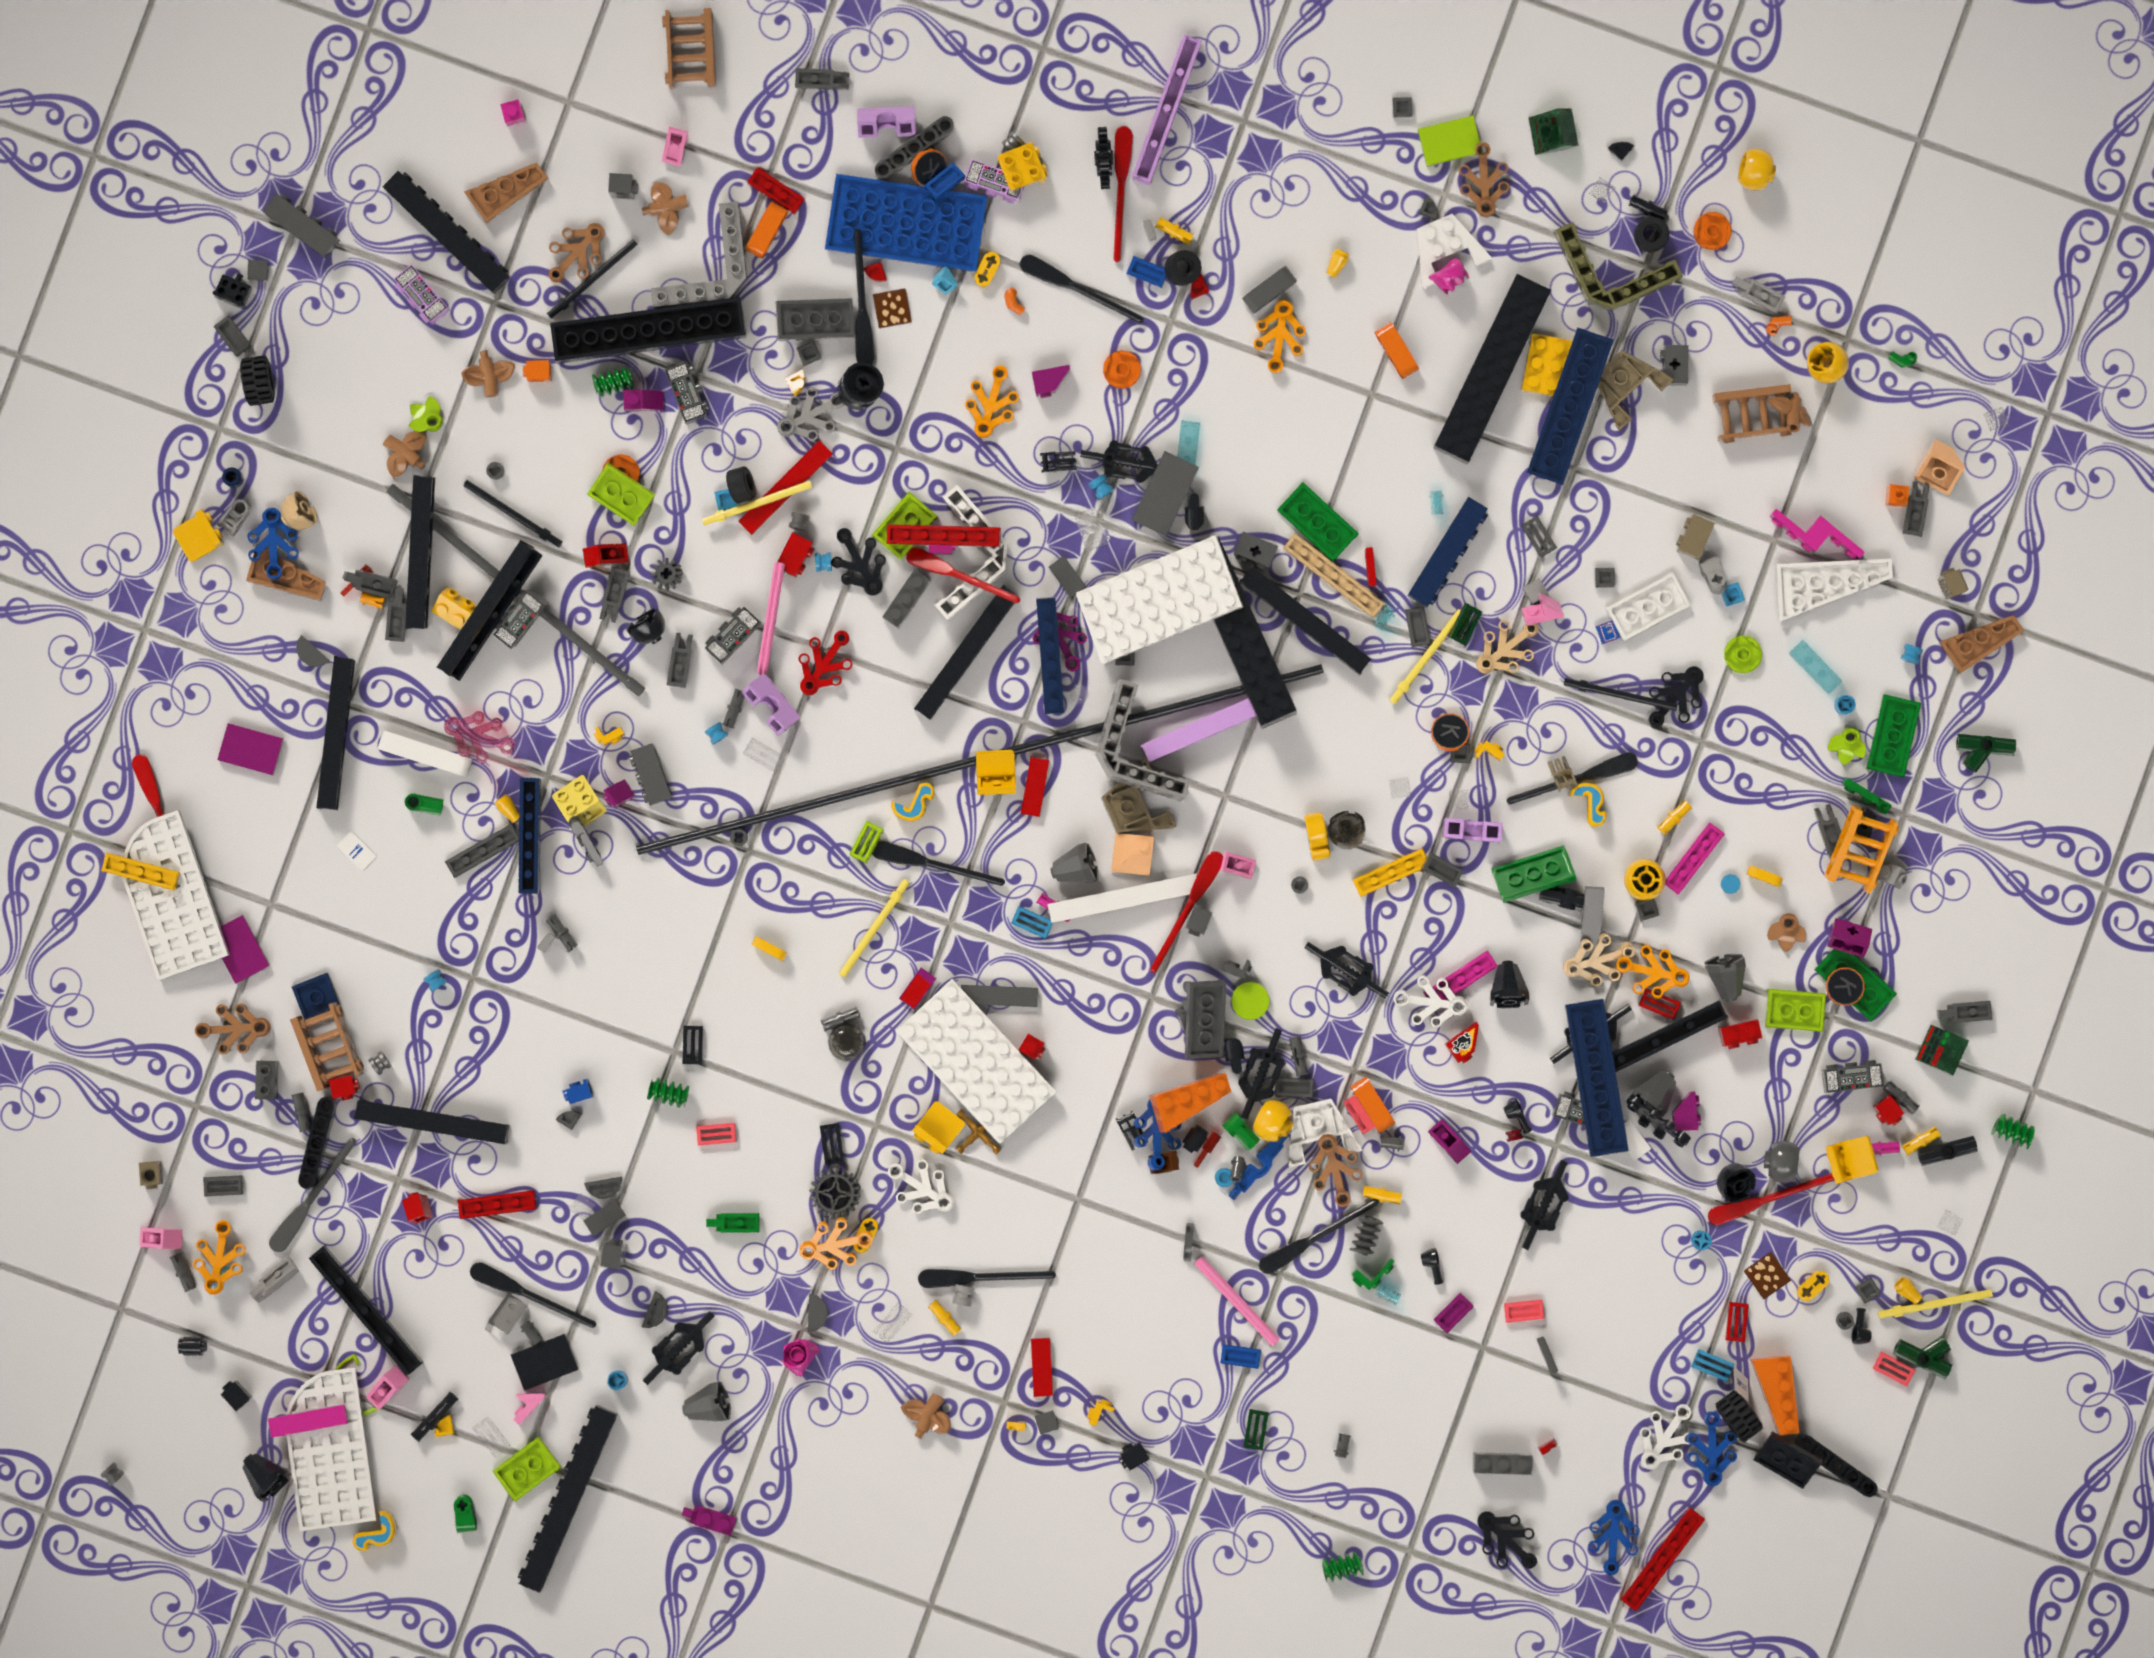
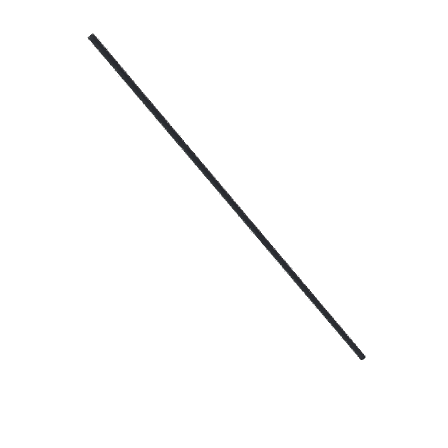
M1322 664L1282 674L1281 676L1284 683H1289L1323 674L1324 671ZM1241 685L1128 715L1125 726L1246 693ZM1105 722L1000 750H1013L1014 755L1090 736L1101 733ZM976 756L638 845L636 850L638 855L973 767L976 766Z

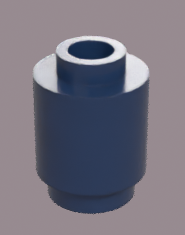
M230 467L224 470L222 480L227 486L238 488L243 484L244 476L238 469ZM236 475V480L232 482L231 477Z

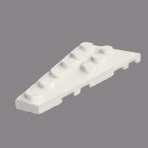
M1892 558L1776 564L1779 622L1893 578Z

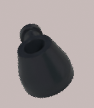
M1516 1098L1511 1100L1503 1108L1507 1118H1517L1523 1134L1532 1131V1128L1529 1126Z
M1432 1248L1421 1254L1422 1265L1432 1267L1434 1285L1444 1283L1439 1268L1437 1249Z
M1856 1308L1857 1317L1856 1325L1851 1335L1852 1343L1857 1345L1869 1343L1872 1333L1863 1327L1866 1309Z

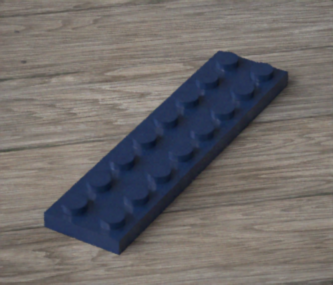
M1577 327L1526 473L1561 485L1564 484L1610 353L1613 339Z
M1604 999L1565 1005L1590 1157L1629 1151Z

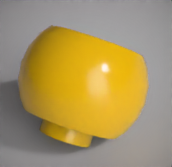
M1755 148L1745 151L1739 167L1738 182L1749 190L1756 191L1766 188L1768 182L1773 181L1776 172V165H1773V157L1762 149Z
M1823 342L1817 344L1808 354V372L1816 381L1826 384L1837 382L1843 378L1848 370L1849 360L1847 353L1836 343Z
M1640 859L1631 863L1624 875L1626 890L1632 897L1638 900L1656 898L1663 891L1666 883L1664 870L1657 862L1650 859ZM1643 866L1642 869L1644 871L1640 872L1637 877H1633L1635 870ZM1648 868H1651L1656 873L1657 878H1655L1651 871H1648ZM1643 874H1647L1651 878L1648 885L1641 882ZM1633 881H1636L1643 888L1641 892L1634 887ZM1657 883L1655 888L1647 893V888Z
M1268 1100L1259 1111L1253 1129L1263 1140L1277 1142L1282 1136L1287 1137L1294 1123L1291 1121L1292 1112L1283 1102Z

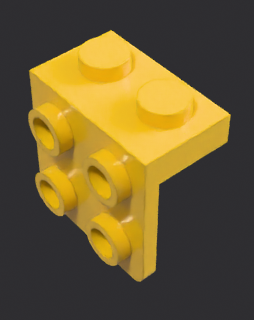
M1032 142L998 155L999 164L1009 189L1012 191L1037 181L1039 183L1046 181V175H1048L1045 164L1041 165L1039 157H1041L1040 151L1037 146L1034 147Z
M202 509L195 512V517L173 529L175 538L190 562H194L224 545L221 540L224 537L218 528H214L212 524L214 520L211 514Z
M977 751V794H1016L1014 751Z
M936 1101L913 1128L912 1131L915 1133L913 1136L921 1143L924 1140L929 1143L930 1146L928 1148L935 1154L939 1152L943 1154L965 1126V1122L940 1102Z
M1869 1136L1826 1146L1827 1158L1830 1161L1832 1176L1836 1184L1875 1174L1879 1171Z

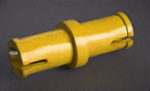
M1161 216L1155 228L1169 234V237L1172 239L1175 237L1189 245L1194 236L1193 233L1180 228L1179 224L1176 223L1175 225Z
M1683 800L1657 826L1658 830L1666 835L1692 809L1691 805Z
M1934 1126L1921 1135L1917 1134L1916 1138L1902 1145L1907 1156H1909L1918 1149L1927 1147L1928 1143L1941 1137V1135Z
M1365 1185L1362 1197L1376 1199L1381 1203L1385 1201L1400 1205L1402 1193L1385 1190L1386 1188L1384 1187L1379 1189Z
M937 1299L928 1306V1309L939 1319L938 1322L943 1324L952 1336L962 1329L951 1317L952 1314L947 1312Z

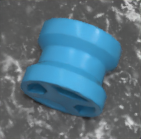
M831 552L825 555L815 553L816 572H821L822 570L832 571Z
M1905 644V652L1901 655L1900 659L1918 665L1920 662L1919 656L1923 653V649Z
M721 722L705 731V734L711 738L710 742L712 745L728 736V733L722 729Z
M440 969L423 979L429 984L431 992L447 983V980L442 978Z
M1696 1231L1691 1237L1692 1245L1699 1250L1709 1248L1712 1242L1711 1236L1705 1231Z

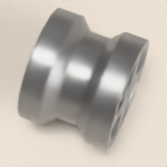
M1013 131L1009 134L1007 140L1002 141L1004 147L1009 151L1026 144Z
M792 512V521L788 527L807 531L808 527L806 524L810 520V516Z
M382 1051L378 1052L375 1058L368 1059L378 1075L382 1074L384 1069L392 1067Z
M113 1462L100 1476L106 1478L111 1487L125 1473L119 1470L117 1464Z

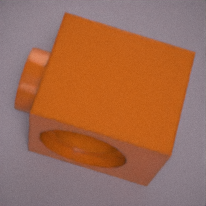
M549 360L526 361V366H523V377H526L528 382H551V362Z
M1893 484L1887 486L1885 505L1906 507L1908 505L1910 486Z

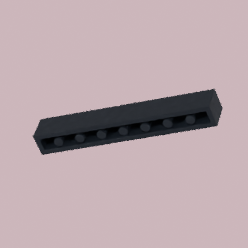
M397 171L383 185L384 190L495 295L510 279L507 275L509 271L502 264L499 266L493 262L495 258L488 251L484 253L480 249L482 245L474 237L470 240L466 236L468 232L460 224L457 227L452 222L454 218L447 211L443 214L438 209L440 205L433 198L429 200L425 196L427 192L421 186L415 187L411 183L413 179L406 172L402 174L400 171Z

